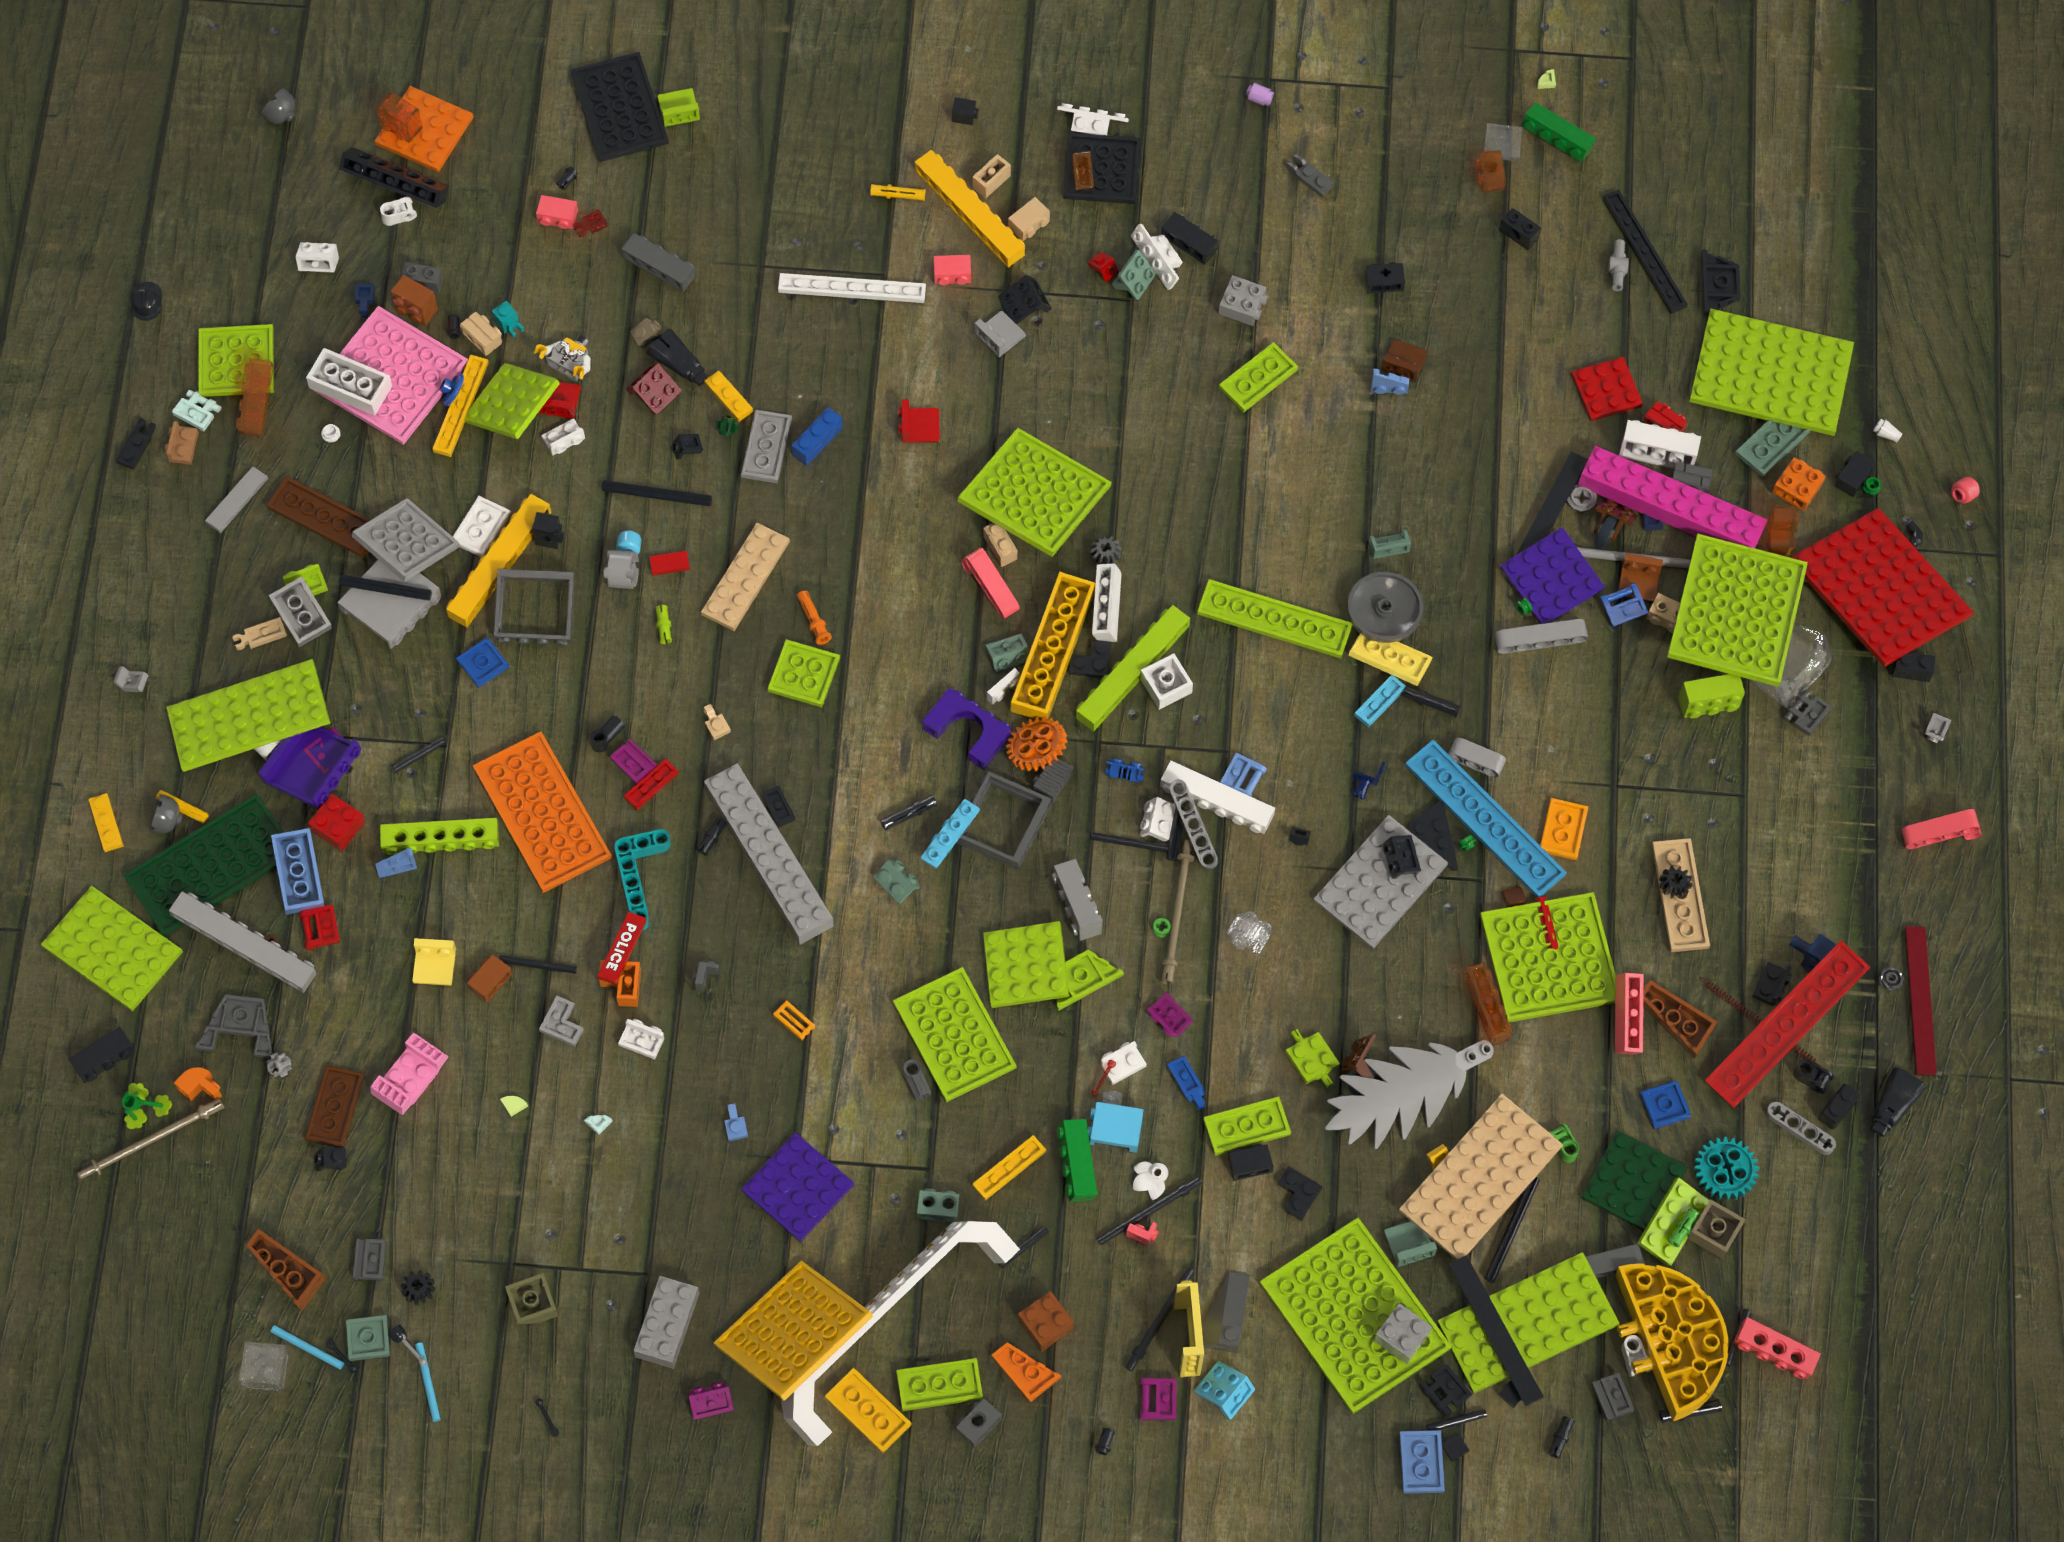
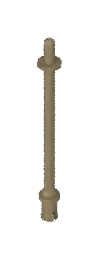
M1186 839L1184 842L1183 853L1177 855V859L1181 861L1167 958L1162 961L1163 973L1161 983L1167 985V981L1169 985L1173 984L1174 971L1178 964L1174 958L1189 862L1194 861V856L1190 855L1192 842L1189 839Z
M218 1097L204 1106L202 1104L199 1105L197 1111L97 1163L92 1159L93 1165L78 1172V1179H83L95 1172L100 1176L102 1175L101 1169L200 1118L208 1119L210 1115L225 1109L220 1098Z

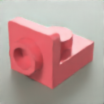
M1153 1222L1149 1231H1146V1228L1142 1225L1130 1223L1126 1236L1148 1246L1150 1241L1154 1242L1159 1232L1156 1230L1157 1223Z

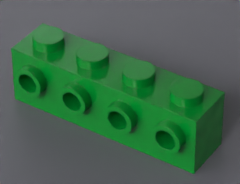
M1535 103L1528 110L1521 124V127L1581 163L1592 151L1596 141L1595 137L1538 103Z
M1086 1119L1063 1120L1056 1129V1135L1060 1139L1061 1145L1059 1155L1063 1158L1062 1174L1066 1178L1065 1194L1068 1196L1069 1202L1092 1201L1098 1194Z

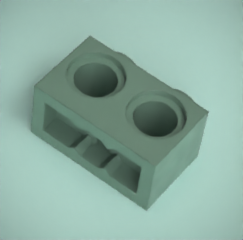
M934 1189L920 1190L917 1219L950 1223L957 1222L960 1194H956L954 1191H944L942 1193L936 1192ZM929 1200L932 1201L934 1205L931 1207H926L923 1205V1203ZM945 1203H952L954 1207L946 1209L943 1205Z

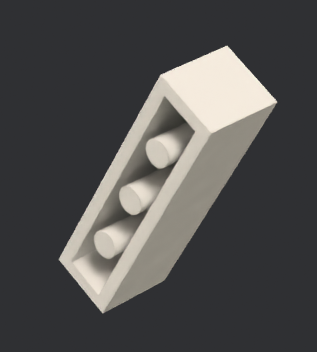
M1115 563L1097 565L1092 634L1096 640L1117 642L1121 571Z

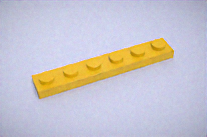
M470 355L463 372V384L455 400L450 404L433 446L434 453L448 457L452 456L464 426L467 412L472 406L489 364L488 359Z

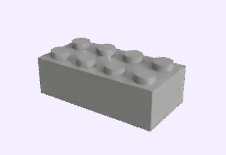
M659 1276L634 1348L635 1358L674 1369L699 1297L698 1287Z

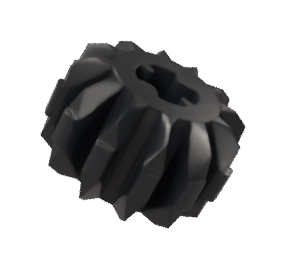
M1673 865L1670 866L1669 870H1663V875L1659 878L1661 882L1659 887L1665 889L1664 895L1670 893L1671 899L1674 895L1680 899L1682 894H1688V889L1692 887L1690 882L1692 876L1687 875L1688 870L1681 871V866H1678L1677 870H1675Z
M419 1270L417 1275L411 1271L410 1278L404 1276L406 1283L401 1284V1288L404 1289L402 1295L407 1296V1302L414 1300V1304L418 1305L419 1300H421L425 1304L426 1297L429 1299L433 1297L430 1292L436 1290L432 1286L435 1281L434 1279H429V1273L423 1275L422 1270ZM417 1285L422 1286V1288L419 1287L420 1290H415L414 1287L417 1288Z

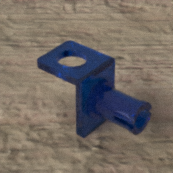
M1382 761L1376 778L1354 771L1353 777L1359 780L1353 794L1354 797L1358 798L1361 792L1360 799L1365 800L1369 786H1378L1385 762Z

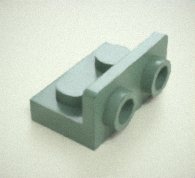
M1022 634L986 645L995 672L1026 663L1029 655V647Z

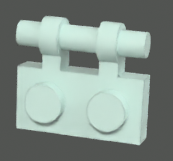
M188 390L186 396L190 398L189 401L181 398L173 409L172 414L204 432L214 419V415L210 411L213 410L219 413L221 406L216 404V401L208 400L201 396L197 391ZM200 403V404L204 405V407L201 408V407L197 406L196 404Z

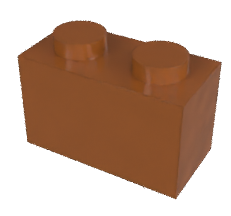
M493 954L490 958L484 959L481 963V968L477 972H473L467 982L469 990L486 1003L512 976L511 968Z

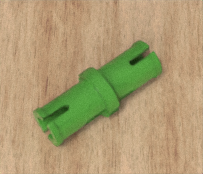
M1689 1208L1682 1221L1677 1223V1228L1672 1236L1668 1239L1671 1245L1680 1247V1244L1686 1235L1691 1233L1692 1226L1700 1217L1699 1212Z

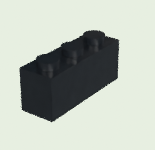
M1176 212L1170 216L1161 228V235H1164L1169 242L1204 265L1218 250V240L1214 235L1206 233L1199 225L1192 224L1185 216L1179 215Z
M119 1026L70 1057L69 1061L83 1083L95 1080L103 1071L111 1070L119 1061L131 1057L135 1050Z

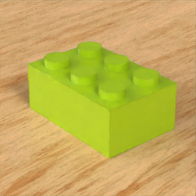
M1726 674L1684 682L1678 700L1683 717L1694 719L1704 714L1715 715L1721 711L1732 712L1740 707L1745 691L1741 677Z

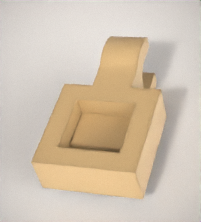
M711 704L704 707V713L709 719L705 722V726L713 740L731 732L722 714L716 716Z

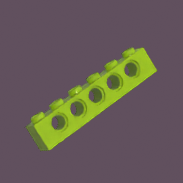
M497 818L380 825L381 849L383 853L388 855H395L408 848H412L414 854L417 851L432 853L436 852V850L455 851L456 849L474 850L475 848L482 847L484 849L499 847V824ZM477 833H483L481 837H474ZM458 834L464 835L460 839L455 838V836ZM438 835H444V838L441 840L435 839ZM419 836L425 837L422 841L416 840ZM400 837L406 838L403 842H397V839Z

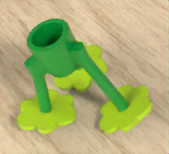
M131 1083L129 1085V1091L125 1092V1096L122 1099V1106L125 1108V1113L128 1114L124 1118L128 1129H134L135 1127L139 1129L142 1127V1123L147 1121V1116L143 1114L144 1111L139 1109L141 1105L153 1106L157 1117L168 1114L172 1102L168 1100L167 1095H158L155 1098V1102L146 1101L145 1098L149 1095V1091L144 1088L142 1083Z

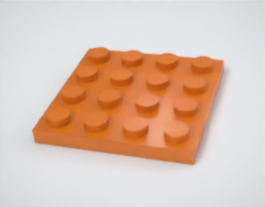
M409 86L375 139V145L439 173L472 121L473 113Z

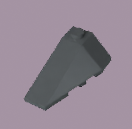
M1229 1272L1202 1323L1204 1348L1238 1353L1250 1275Z

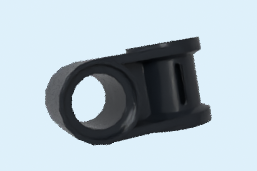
M1808 1059L1801 1060L1793 1072L1795 1079L1820 1094L1826 1092L1827 1084L1834 1078V1075L1829 1070L1818 1066ZM1800 1068H1806L1808 1074L1801 1072Z

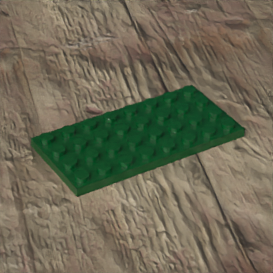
M256 793L123 876L161 934L166 937L185 925L172 917L169 909L181 892L186 894L190 892L197 896L198 901L201 903L207 902L215 907L277 868L271 835L284 832Z

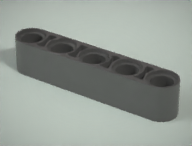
M1638 1244L1586 1256L1596 1278L1616 1274L1619 1266L1628 1264L1645 1265Z

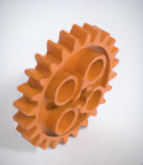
M1036 717L1034 722L1029 719V724L1026 725L1023 722L1022 728L1016 727L1018 732L1011 733L1013 738L1008 739L1009 744L1006 745L1009 759L1014 763L1015 767H1020L1021 770L1026 768L1029 772L1032 767L1037 771L1039 766L1045 769V764L1051 766L1052 760L1058 761L1056 756L1063 755L1061 750L1066 749L1064 744L1068 741L1063 726L1057 720L1054 722L1053 718L1047 720L1046 717H1043L1040 721Z

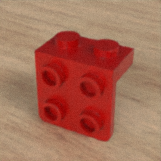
M909 399L902 400V407H898V418H902V423H898L899 434H902L903 443L938 442L940 440L939 409L909 408Z

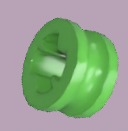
M1165 918L1157 919L1153 924L1154 934L1160 938L1169 935L1170 922ZM1163 924L1164 928L1167 927V929L1159 931V928L1156 927H1160V925Z

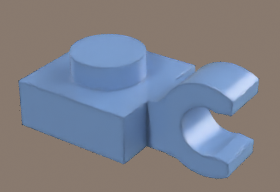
M735 1103L727 1105L730 1119L724 1121L728 1140L733 1141L747 1138L748 1133L744 1116L738 1118Z

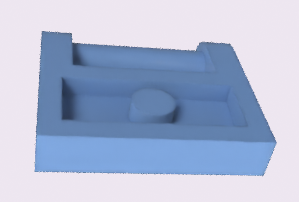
M1236 753L1220 783L1252 797L1256 784L1261 775L1265 774L1267 768ZM1251 768L1255 772L1244 790L1240 786Z

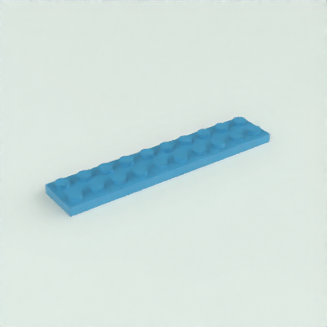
M1434 740L1405 763V766L1537 898L1543 896L1566 876L1567 872Z

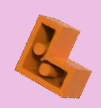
M600 960V969L605 960ZM627 961L616 985L599 980L600 987L618 988V1006L638 1007L641 979L640 962Z

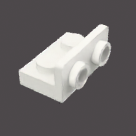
M574 418L541 435L552 456L564 452L572 445L580 444L585 439L584 430L578 426Z
M1135 1041L1132 1043L1126 1042L1119 1047V1050L1104 1054L1100 1064L1112 1085L1138 1072L1147 1065L1139 1053Z

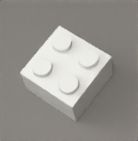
M1175 654L1141 670L1140 680L1159 710L1192 693L1193 683Z

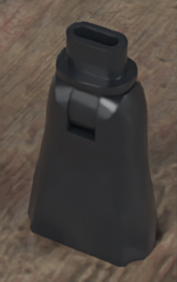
M672 329L666 330L660 336V340H655L647 350L648 356L668 367L682 378L690 380L691 383L694 382L701 386L704 380L709 378L699 360L689 351Z
M1893 1067L1875 1109L1872 1120L1873 1125L1870 1130L1884 1137L1887 1131H1891L1900 1122L1909 1108L1927 1088L1925 1083L1901 1068Z

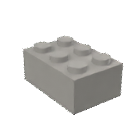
M302 577L269 595V600L298 647L332 629L331 623Z

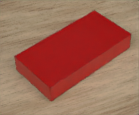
M687 550L649 556L653 576L690 570Z

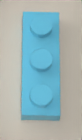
M1391 675L1355 712L1354 716L1369 728L1406 690V686Z

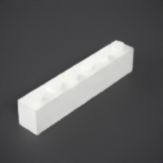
M1170 761L1161 778L1160 787L1165 792L1171 794V783L1177 779L1183 780L1187 784L1194 802L1200 808L1210 809L1216 815L1232 819L1235 824H1243L1255 833L1265 834L1274 816L1275 807L1173 761ZM1176 785L1175 793L1181 794L1184 791V785Z

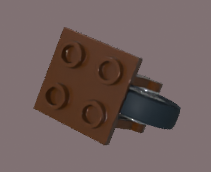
M1604 499L1596 508V511L1602 513L1594 530V533L1598 534L1595 546L1601 549L1606 547L1609 540L1613 542L1616 540L1623 524L1630 526L1638 516L1632 509L1622 508L1617 505V502L1610 499Z
M1375 1034L1355 1040L1351 1046V1054L1342 1062V1074L1347 1073L1349 1076H1360L1382 1081V1078L1364 1060L1376 1037ZM1347 1084L1348 1089L1354 1096H1364Z

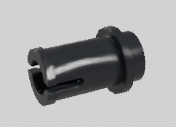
M573 167L566 168L565 173L556 184L562 190H566L573 179H577L578 172Z
M456 314L448 316L449 329L447 330V335L451 339H458L462 333L459 326L460 317Z
M1110 1428L1102 1429L1099 1442L1095 1444L1097 1453L1107 1455L1111 1451L1110 1445L1115 1434L1114 1430Z

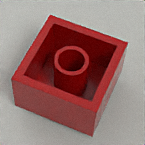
M333 794L328 797L308 822L312 833L341 852L365 824L361 812Z

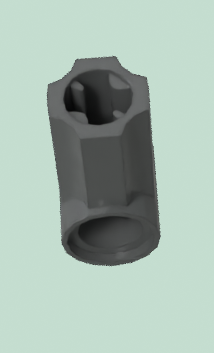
M914 1059L906 1061L902 1074L905 1080H907L915 1100L927 1098L932 1093L921 1071L920 1063ZM914 1067L917 1072L910 1074L907 1072V1069Z

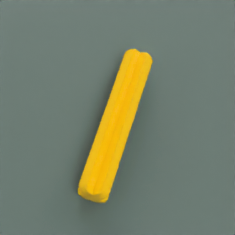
M160 790L156 795L157 800L159 799V794L173 798L179 805V812L201 823H205L209 818L208 813L163 790Z

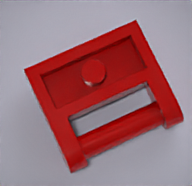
M333 904L299 912V917L303 922L306 950H314L317 947L340 943ZM311 917L316 919L319 939H313Z

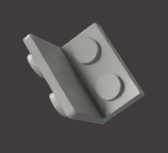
M1000 311L985 323L981 319L975 322V335L998 357H1001L1026 336V333L1003 311Z

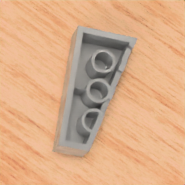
M1073 859L1055 865L1054 873H1051L1054 884L1059 886L1058 895L1061 902L1064 901L1066 904L1064 910L1067 918L1072 920L1071 929L1074 936L1077 935L1079 941L1102 934L1103 920L1101 915L1097 913L1095 902H1090L1092 900L1090 890L1087 885H1083L1085 879L1077 860Z

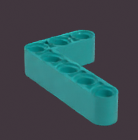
M664 829L623 837L615 842V852L629 912L647 919L642 931L649 927L650 922L635 859L663 853L670 849V835ZM659 839H666L664 843L657 842ZM641 843H647V846L642 848L638 845ZM622 847L628 848L625 852L619 851ZM625 865H632L630 869L623 868ZM630 882H635V883H637V884H636L635 886H633V887H629V886H628V884H629ZM638 899L641 901L639 904H632L633 900Z

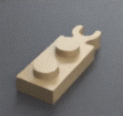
M279 617L244 629L245 635L236 634L232 638L234 642L241 641L240 644L235 646L237 650H242L248 644L252 649L284 638L287 635Z

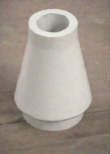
M1880 419L1873 430L1877 433V436L1896 443L1902 436V433L1886 419Z

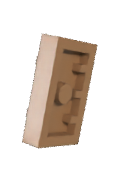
M173 422V426L169 428L168 432L169 444L165 445V455H167L169 462L192 464L199 434L198 428L181 427L178 422Z

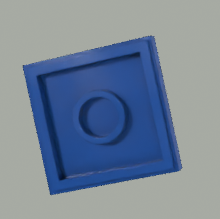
M487 637L456 657V661L478 688L509 668V664Z
M1677 1080L1641 1091L1639 1094L1653 1129L1691 1118V1113Z

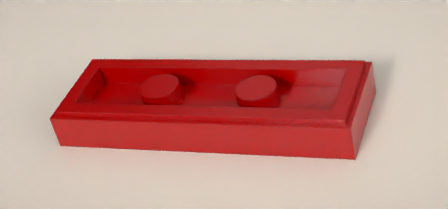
M665 758L623 797L637 811L676 777L679 771Z

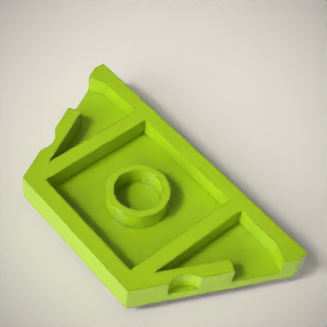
M1086 950L1066 961L1069 997L1057 998L1058 1011L1122 977L1124 972L1110 965L1105 959L1097 957L1090 950Z

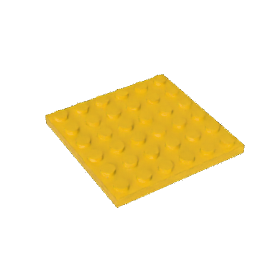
M801 1260L725 1331L714 1344L720 1351L785 1401L862 1328L873 1315L869 1310Z

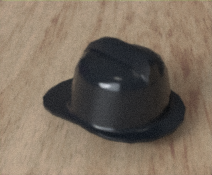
M143 282L135 287L132 293V312L136 318L149 321L158 316L161 310V288L153 282Z

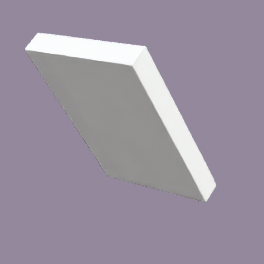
M478 496L453 535V538L459 542L460 548L479 557L486 556L490 545L496 540L512 512Z

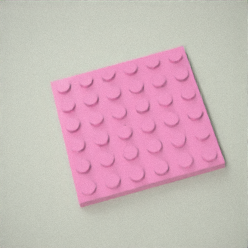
M378 306L340 353L342 356L390 375L392 388L376 415L369 414L320 392H315L404 445L444 395L443 392L439 391L442 381L445 378L453 380L466 367L468 359Z

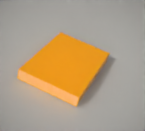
M1551 798L1540 846L1550 855L1576 861L1589 806Z

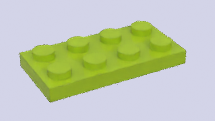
M1273 342L1220 383L1219 389L1244 413L1298 370V366Z
M1279 1096L1203 1118L1215 1156L1231 1152L1236 1148H1246L1291 1135Z
M1675 1178L1637 1244L1665 1265L1672 1266L1690 1234L1686 1235L1680 1247L1671 1245L1668 1239L1672 1236L1677 1228V1223L1682 1221L1689 1208L1695 1209L1701 1216L1709 1200L1682 1179ZM1698 1219L1696 1220V1222H1695L1694 1225L1692 1226V1230H1693L1694 1226L1696 1225Z
M977 1358L896 1370L902 1411L983 1399Z

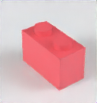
M541 195L536 212L538 223L545 226H558L562 229H573L578 213L577 201Z
M970 255L934 256L935 284L948 285L957 283L964 285L971 283Z

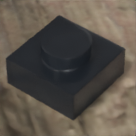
M1292 827L1289 841L1299 846L1308 845L1311 831Z

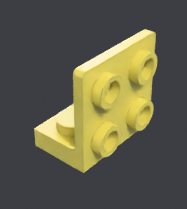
M415 938L414 948L416 957L413 983L451 986L456 956L454 941Z

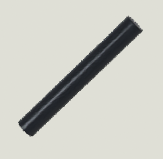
M443 737L439 738L392 766L396 773L443 746L446 742Z
M1043 1226L1018 1246L1020 1250L1006 1263H998L1000 1268L1003 1269L1049 1233L1048 1229Z
M1744 1309L1728 1348L1726 1366H1731L1738 1345L1733 1342L1742 1322L1747 1317H1750L1751 1311Z
M1485 1409L1428 1424L1426 1428L1427 1431H1438L1485 1418L1487 1414Z

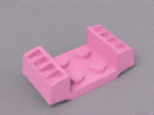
M415 1033L405 1042L406 1050L384 1077L379 1075L371 1086V1094L401 1115L416 1102L448 1059L446 1054Z

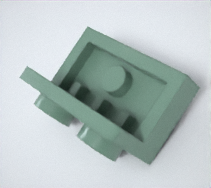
M887 860L873 877L899 904H902L913 890H917L921 886L917 883L918 879L904 869L905 866L899 860Z

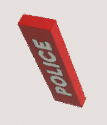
M628 912L598 973L599 980L614 985L617 984L647 922L645 917Z

